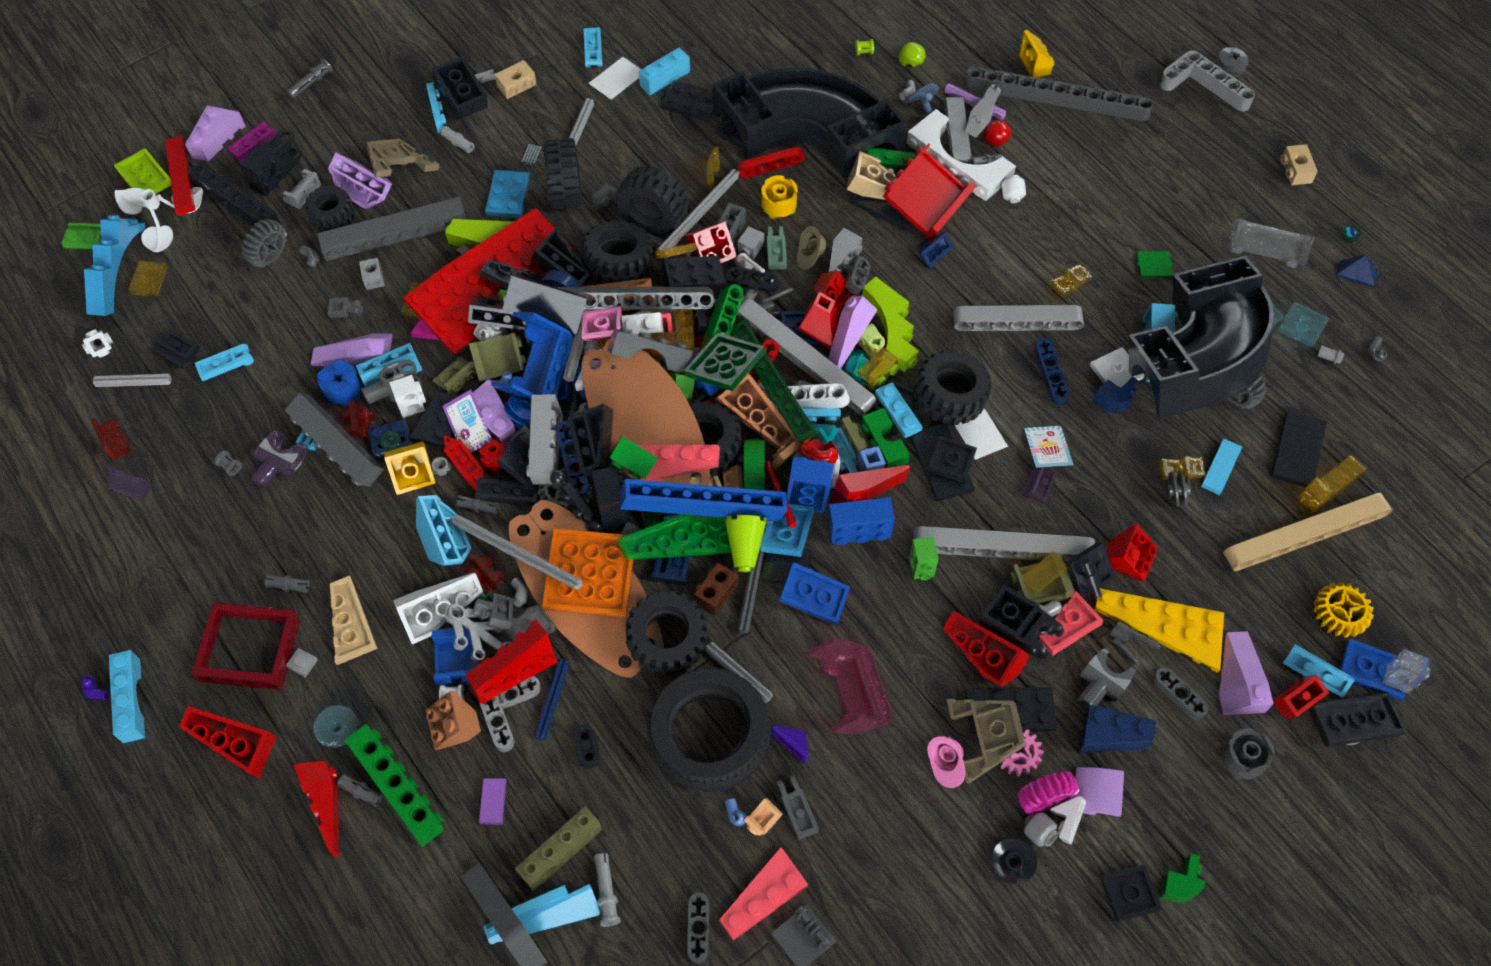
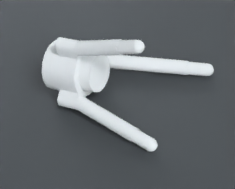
M745 253L739 254L735 259L736 267L754 268L762 273L765 272L761 266L751 260Z

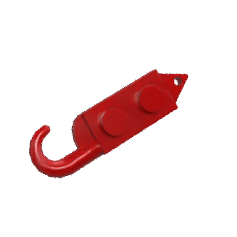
M444 436L445 455L476 492L478 478L484 477L483 468L460 439L456 440Z

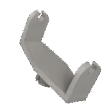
M995 84L988 87L984 97L970 112L965 132L976 138L989 124L995 102L1001 92L999 86L996 90L994 89Z

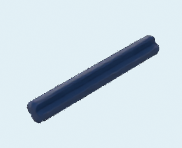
M558 659L534 732V737L537 740L544 741L546 739L569 667L567 660Z

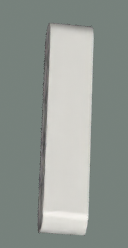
M840 383L788 386L801 408H843L850 401L844 385ZM760 388L778 411L765 388Z

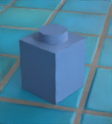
M879 446L859 452L857 463L860 472L884 468L885 461Z

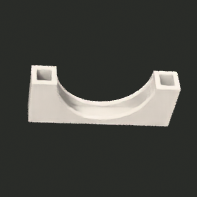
M937 109L908 131L906 144L917 151L920 147L925 148L929 143L930 146L927 148V151L965 186L972 182L976 186L972 192L983 200H988L1002 188V182L1006 177L1014 175L1016 166L1003 156L994 162L983 165L966 164L952 158L945 152L940 142V138L947 131L949 118Z

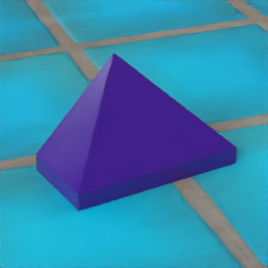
M775 725L772 736L805 764L808 761L806 731Z

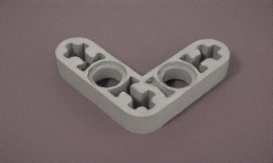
M535 676L526 679L491 699L494 701L495 711L491 712L487 702L480 703L497 750L501 752L511 750L515 743L503 709L531 699L540 693L541 685ZM529 683L534 685V690L530 691L528 688ZM520 686L523 691V695L520 694V691L518 689V687ZM509 690L516 691L515 698L511 700L506 699L505 693ZM495 717L503 719V723L498 727L491 725V721ZM503 731L505 738L508 739L506 745L500 743L501 737L499 732Z

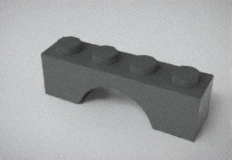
M622 326L620 329L614 328L607 350L611 354L631 359L636 352L642 349H655L660 353L663 366L666 369L685 374L684 370L689 365L692 351L687 348L688 345L676 342V345L671 344L668 339L658 337L656 340L650 338L651 335L644 332H639L638 335L632 333V329Z

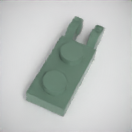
M779 226V236H772L773 229L768 227V270L787 269L786 242L783 226Z

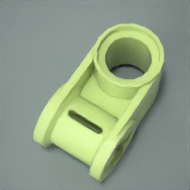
M871 323L866 327L857 343L871 359L879 360L885 354L883 348L885 339Z

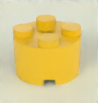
M777 175L768 178L765 184L762 185L761 205L770 218L786 217L796 211L797 185L792 179L788 180L784 176Z

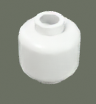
M1018 175L1006 177L1002 182L1003 198L1010 201V203L1020 202L1026 195L1024 179Z

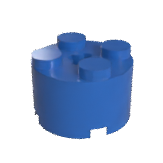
M336 360L318 372V384L325 399L330 404L348 406L360 397L362 383L351 364L343 360Z

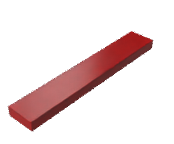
M182 135L165 140L174 207L178 216L195 211L191 178L188 174L189 165L185 139Z

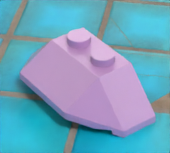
M336 152L328 168L330 174H332L335 187L339 186L341 189L346 190L351 201L364 209H369L384 201L392 185L388 179L375 177L374 171Z

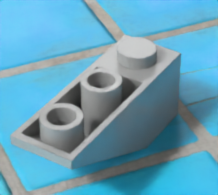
M843 228L834 238L829 272L837 270L841 274L845 267L848 268L852 259L862 251V238Z

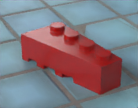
M537 619L530 623L531 627L524 633L520 631L516 634V639L509 645H502L497 649L498 651L492 658L487 657L465 675L470 689L481 704L557 663L549 636Z
M190 706L187 707L179 725L181 729L257 778H260L277 736L268 731Z

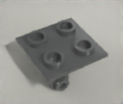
M808 904L804 907H799L791 918L771 933L796 966H808L837 942Z

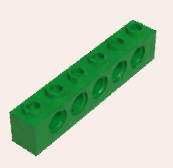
M365 724L347 737L345 742L423 847L444 831L441 825L444 820L436 810L432 813L428 808L431 803L424 793L419 796L416 791L419 788L412 777L408 779L403 773L407 770L399 760L394 762L391 758L394 753L388 744L383 746L379 740L382 739V736L376 728L371 730ZM371 747H376L373 753L367 754ZM388 763L386 769L379 770L382 764ZM401 780L398 786L391 787L393 781ZM413 796L410 803L403 804L406 797ZM426 813L423 820L416 821L418 814Z

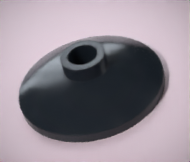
M1009 838L996 845L992 852L991 864L994 872L1001 880L1009 884L1018 885L1029 881L1034 876L1037 869V856L1033 848L1025 841ZM1010 860L1016 861L1017 866H1016V867L1010 866L1009 861H1010Z

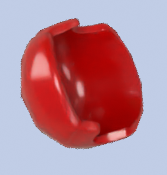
M994 120L986 126L984 139L993 146H1003L1006 141H1009L1012 129L1008 123L1002 120Z

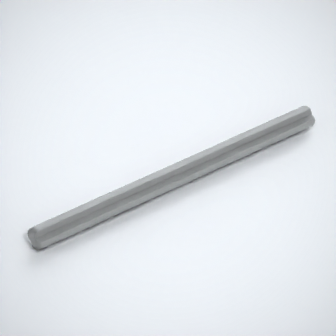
M732 169L657 248L658 255L662 257L667 255L739 178V171Z
M455 515L452 519V524L575 590L581 588L583 581L578 577L460 515Z

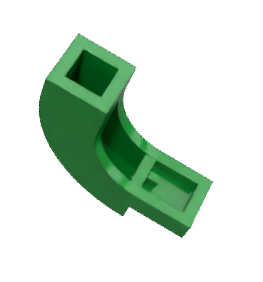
M752 438L744 442V489L766 490V440Z

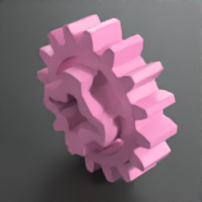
M1028 729L1023 733L1026 746L1020 749L1022 753L1017 754L1015 752L1002 761L1001 769L1007 767L1009 769L1008 774L1016 771V775L1019 777L1023 771L1027 776L1030 773V769L1035 772L1037 765H1040L1042 762L1040 757L1044 752L1039 750L1042 743L1035 742L1037 736L1033 735L1030 737ZM1030 747H1031L1032 752H1033V758L1031 757L1032 754L1029 752V748H1030Z

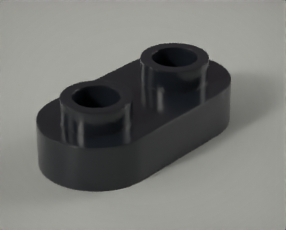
M588 724L579 725L573 733L579 763L584 768H594L600 761L595 731ZM583 735L589 736L587 740L581 739ZM588 755H592L593 759L587 761L586 757Z

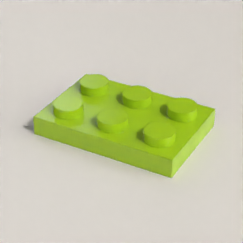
M146 148L114 165L130 188L151 189L157 194L171 186V179Z

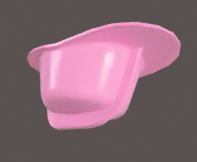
M937 736L928 743L927 751L936 780L947 788L960 786L966 775L963 762V748L956 740L950 737Z

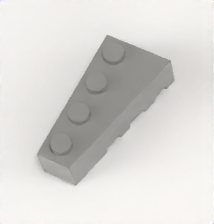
M555 394L532 395L529 465L526 467V473L533 484H552L550 474L552 471L557 470L559 465L560 444L556 428L563 421V414Z

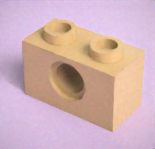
M524 60L494 74L497 87L507 99L537 85L534 71Z
M1307 144L1286 146L1280 160L1281 164L1284 165L1286 177L1289 178L1291 185L1312 183L1318 171Z

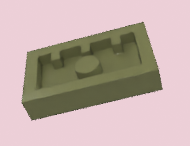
M459 356L433 379V383L443 392L454 394L468 380L474 378L477 373L473 361L467 362Z
M849 416L842 418L840 428L843 430L858 458L861 450L869 449L871 446L858 423H852Z

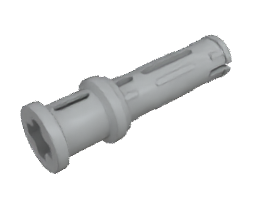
M600 853L594 856L600 896L597 905L601 911L602 920H600V926L602 927L614 926L621 922L620 917L617 916L616 904L618 899L613 894L609 856L607 853Z

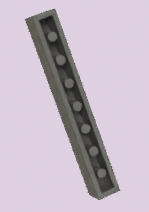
M460 197L320 232L317 235L326 261L428 234L442 232L450 225L453 219H466Z

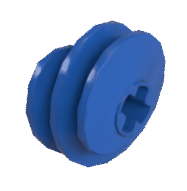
M511 396L504 404V411L518 429H521L524 425L530 426L531 404L521 397Z

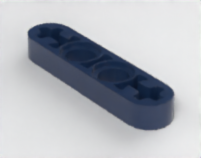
M1039 339L1035 346V354L1050 399L1054 404L1063 405L1069 397V389L1054 345L1049 339ZM1050 360L1054 363V366H1046L1044 361ZM1056 376L1060 381L1052 382L1049 377Z
M562 421L557 425L556 432L568 480L580 497H582L590 489L588 478L580 470L577 473L570 471V466L573 463H578L576 451L572 454L565 452L567 445H574L571 430L568 431L570 439L567 440L564 432H562L564 431L563 427L567 426L570 429L569 421ZM578 477L580 478L582 485H585L582 487V491H579L577 488H575L578 486L576 478Z

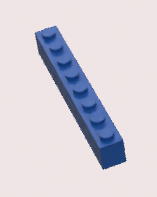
M625 479L619 490L620 509L715 517L731 516V518H737V515L760 516V520L765 517L768 521H780L787 512L786 492Z

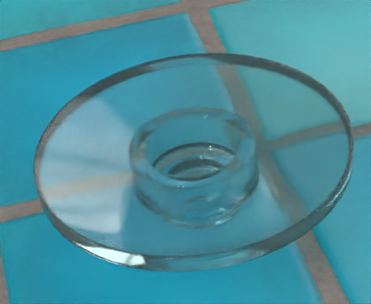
M342 705L330 706L324 709L314 722L313 732L315 738L323 746L330 748L341 747L347 744L345 739L357 731L358 720L350 708ZM337 726H341V729L339 731L334 732V729Z

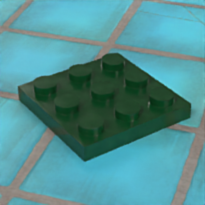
M717 333L685 368L684 373L686 377L733 391L763 357L766 350L764 346Z

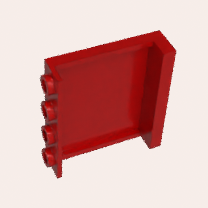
M928 143L925 148L920 147L914 154L916 156L915 159L912 157L904 165L906 167L905 170L901 169L894 176L897 180L895 182L891 180L884 188L887 191L882 197L930 239L939 232L976 186L972 182L965 186L927 151V148L930 146Z

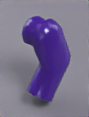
M92 676L82 678L81 688L87 698L97 700L109 699L110 691L99 689Z

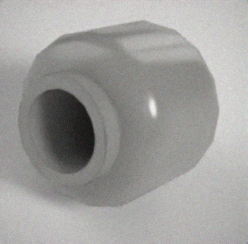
M1045 813L1030 814L1025 819L1024 834L1037 846H1050L1057 839L1059 834L1057 832L1058 826Z

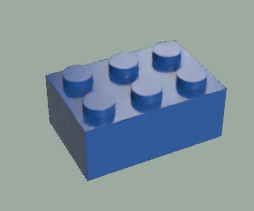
M793 457L786 491L788 504L814 507V512L824 513L831 488L834 464L823 460L814 461L808 460L805 457Z
M891 498L829 504L828 529L831 545H845L849 542L864 543L875 539L882 541L891 538L895 521Z

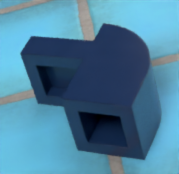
M1132 376L1120 388L1108 379L1096 391L1093 402L1109 412L1125 411L1130 407L1133 396L1138 390L1136 386L1139 380Z

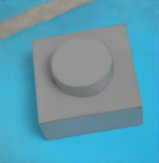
M298 648L286 666L297 674L306 677L318 660L315 656Z

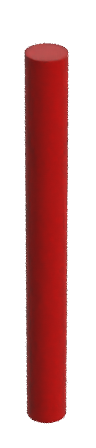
M766 461L765 470L773 490L783 492L771 462ZM787 502V512L784 516L789 528H794L797 526V523Z

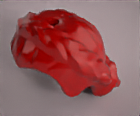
M813 439L812 441L800 444L797 449L808 460H823L834 464L839 459L838 449L832 441L823 444L819 440Z

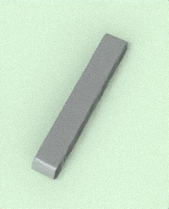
M1078 305L958 306L953 310L954 328L958 331L1078 330L1084 326L1082 308Z

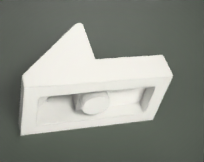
M1078 796L1050 809L1053 814L1065 818V821H1061L1058 833L1060 834L1059 838L1070 845L1073 842L1086 805L1083 797Z

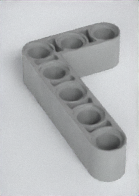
M1193 50L1188 51L1164 70L1159 84L1163 90L1171 91L1188 77H1192L1239 111H1247L1255 96L1252 89L1199 52Z

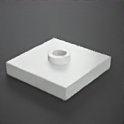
M1123 347L1090 363V367L1103 384L1109 379L1121 388L1132 377L1129 373V355ZM1144 374L1133 377L1140 381L1144 378Z

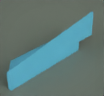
M590 884L568 894L564 885L511 908L528 934L600 915V909ZM491 923L483 926L490 944L503 941Z

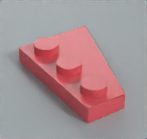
M1075 591L1072 598L1063 606L1061 612L1055 618L1063 626L1064 634L1061 637L1043 634L1040 635L1039 641L1053 656L1101 626L1103 619Z

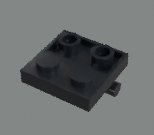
M1099 541L1066 562L1076 591L1083 599L1091 593L1095 599L1102 596L1100 588L1115 578L1105 546Z

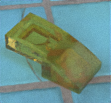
M714 147L708 159L707 187L714 186V172H720L718 147Z
M1080 264L1068 269L1065 275L1053 279L1050 286L1062 298L1083 286L1093 276Z
M1184 456L1181 460L1162 459L1159 462L1162 480H1168L1170 471H1173L1177 478V472L1180 470L1183 472L1184 479L1186 475L1189 476V479L1206 476L1202 458Z

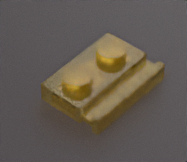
M139 261L128 290L130 294L154 295L157 297L167 265L164 262L158 264L151 261Z

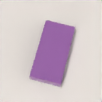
M483 779L480 825H503L506 779Z

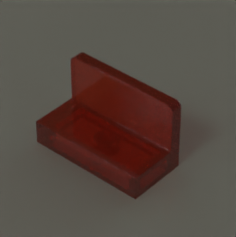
M95 418L91 419L103 448L112 460L131 452L116 419L99 425Z

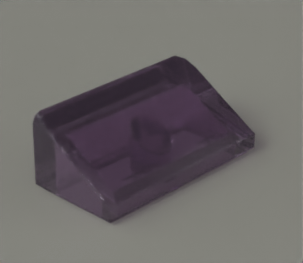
M1034 464L1022 495L1040 503H1046L1058 471L1053 467L1036 468Z
M109 467L108 483L110 489L139 501L145 499L150 492V488L144 480Z

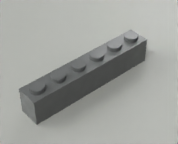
M298 393L285 411L290 415L289 419L296 425H300L302 427L301 431L308 437H312L315 440L313 443L320 449H324L327 452L326 456L330 460L339 464L338 468L342 472L349 474L352 477L351 481L357 486L370 487L384 470L310 396Z

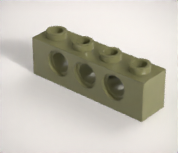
M585 806L515 868L517 874L534 892L602 831L600 822Z

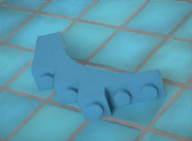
M108 215V218L100 220L101 240L100 243L92 244L93 265L91 268L84 269L86 312L88 315L106 316L114 313L115 283L122 256L131 240L138 233L145 230V223L138 222V219H120L119 215Z

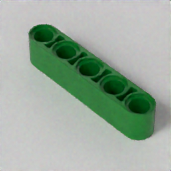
M734 284L721 290L699 353L717 333L730 336L744 294L739 285Z

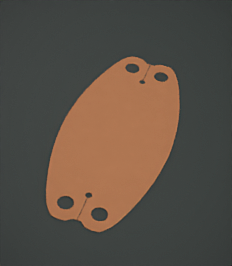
M610 338L606 341L603 348L599 350L593 349L584 355L582 377L589 409L603 403L613 409L610 453L621 435L638 446L705 445L695 415L684 394L664 368L643 349L636 352L631 359L613 355L607 351ZM594 358L601 360V366L596 370L591 369L589 366L590 361ZM611 364L615 365V369H611ZM623 466L622 470L631 479L635 480L636 478L629 474L631 470ZM710 470L699 471L698 473L701 474L702 480L697 485L709 486ZM692 472L684 473L679 478L673 476L662 478V480L657 482L691 484L689 477Z
M541 500L532 506L530 513L519 515L510 521V542L549 562L554 528L588 531L587 523L582 519H577L572 512L551 501ZM544 509L552 510V519L548 521L543 520L540 516L541 511ZM525 524L529 526L530 533L527 536H520L517 533V528L520 525ZM541 530L546 531V534L541 535ZM516 558L520 572L531 594L542 609L547 574ZM633 571L626 617L542 609L548 619L573 645L607 670L627 678H631L640 671L639 662L633 660L631 652L628 651L627 644L625 643L626 621L630 617L629 612L632 607H637L636 602L641 598L643 600L647 599L646 593ZM655 620L648 626L646 636L654 640L655 646L664 648L661 629L658 621ZM623 655L629 656L632 660L628 668H622L618 664L619 658Z

